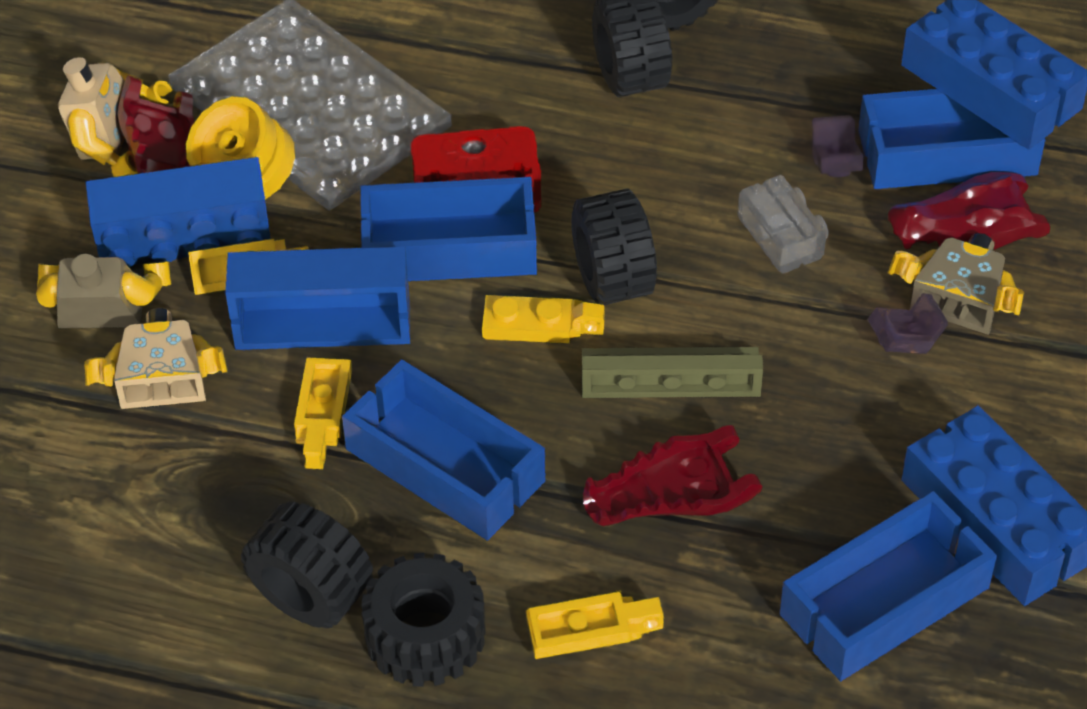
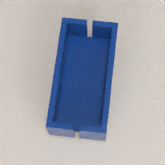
M946 0L937 6L936 14L930 11L906 28L901 65L1028 150L1052 133L1055 125L1060 127L1083 109L1087 92V70L978 0Z
M938 89L862 96L858 131L864 154L867 156V165L874 189L965 182L975 176L990 172H1010L1023 176H1036L1039 173L1045 138L1028 150Z
M259 157L86 181L90 224L95 244L97 245L99 257L121 258L129 268L133 265L151 262H172L178 258L189 257L188 252L271 239Z
M531 177L361 185L362 248L405 246L408 281L537 275L536 230Z
M405 246L228 252L225 294L231 319L235 350L410 344V297Z
M402 359L375 384L376 394L369 390L342 416L347 451L487 541L514 514V504L520 508L546 481L545 447Z
M979 405L947 423L945 433L939 428L907 447L901 481L919 499L934 491L962 519L958 539L962 529L967 526L971 528L997 555L993 575L1024 607L1055 588L1059 578L1064 582L1087 567V511Z
M932 491L783 582L780 615L806 644L814 640L813 652L841 682L990 587L997 555L967 526L960 531L954 558L952 554L955 553L962 519Z

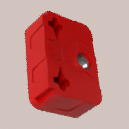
M514 126L500 129L419 135L412 140L411 155L414 183L531 177L534 213L541 208V169L537 157L536 136L532 129L525 126Z

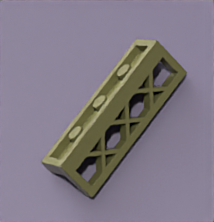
M758 347L582 348V398L761 397L763 358L762 355H759Z

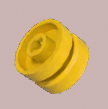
M228 97L213 103L199 115L188 135L186 155L190 166L259 157L266 200L278 191L289 177L295 160L294 141L288 131L276 120L272 119L258 104L246 97Z

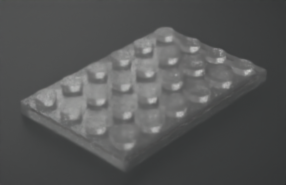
M285 0L168 75L171 88L176 92L182 91L192 94L193 105L202 112L213 103L228 97H246L264 109L272 119L276 120L288 131L294 141L295 160L288 179L329 211L361 189V185H368L411 155V142L415 137L423 134H441L452 126L450 113L294 0Z

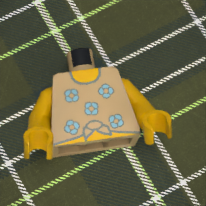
M82 57L69 60L63 67L68 83L59 100V111L80 160L94 159L102 165H105L107 162L111 165L114 177L138 174L131 151H127L121 157L118 155L125 137L119 125L117 109L126 76L132 75L120 71L109 63L88 64ZM158 81L150 87L142 84L140 96L143 100L165 106L169 102L160 96H166L172 92V88L165 81Z
M155 308L148 311L146 323L127 326L124 329L122 341L116 343L105 358H90L84 363L85 385L90 386L98 382L111 387L114 381L121 409L206 401L202 378L207 377L206 374H214L218 371H222V373L228 372L223 348L211 346L201 335L191 334L187 321H172L171 312L164 308Z

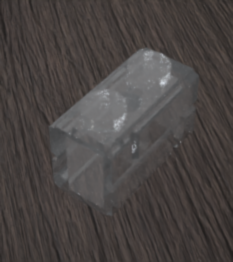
M778 175L765 180L762 185L757 183L742 189L739 193L738 218L779 272L784 274L799 268L802 263L807 265L822 258L825 251L826 238H828V228L820 215L814 216L808 209L805 196L800 188H792L782 175Z

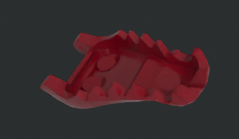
M127 75L121 91L117 113L119 125L130 148L137 173L190 167L186 155V142L190 129L195 123L192 112L193 95L178 91L172 108L139 98L142 86L141 79Z
M990 172L975 176L937 196L920 202L898 204L891 207L888 212V222L893 227V234L901 239L905 249H910L914 243L919 241H926L928 244L937 241L940 247L945 239L949 238L968 243L973 234L981 233L993 240L994 250L1022 238L1044 237L1049 234L1051 228L1044 215L1032 213L1023 196L1028 190V184L1024 176L1010 172Z
M726 425L710 433L671 436L665 443L656 442L648 454L643 451L637 452L633 460L622 463L619 472L610 473L606 478L598 481L593 480L592 477L588 478L585 482L583 501L585 510L594 523L601 526H609L636 517L661 515L709 516L728 512L754 498L762 491L763 486L756 474H746L734 482L722 454L737 446L740 439L734 426Z

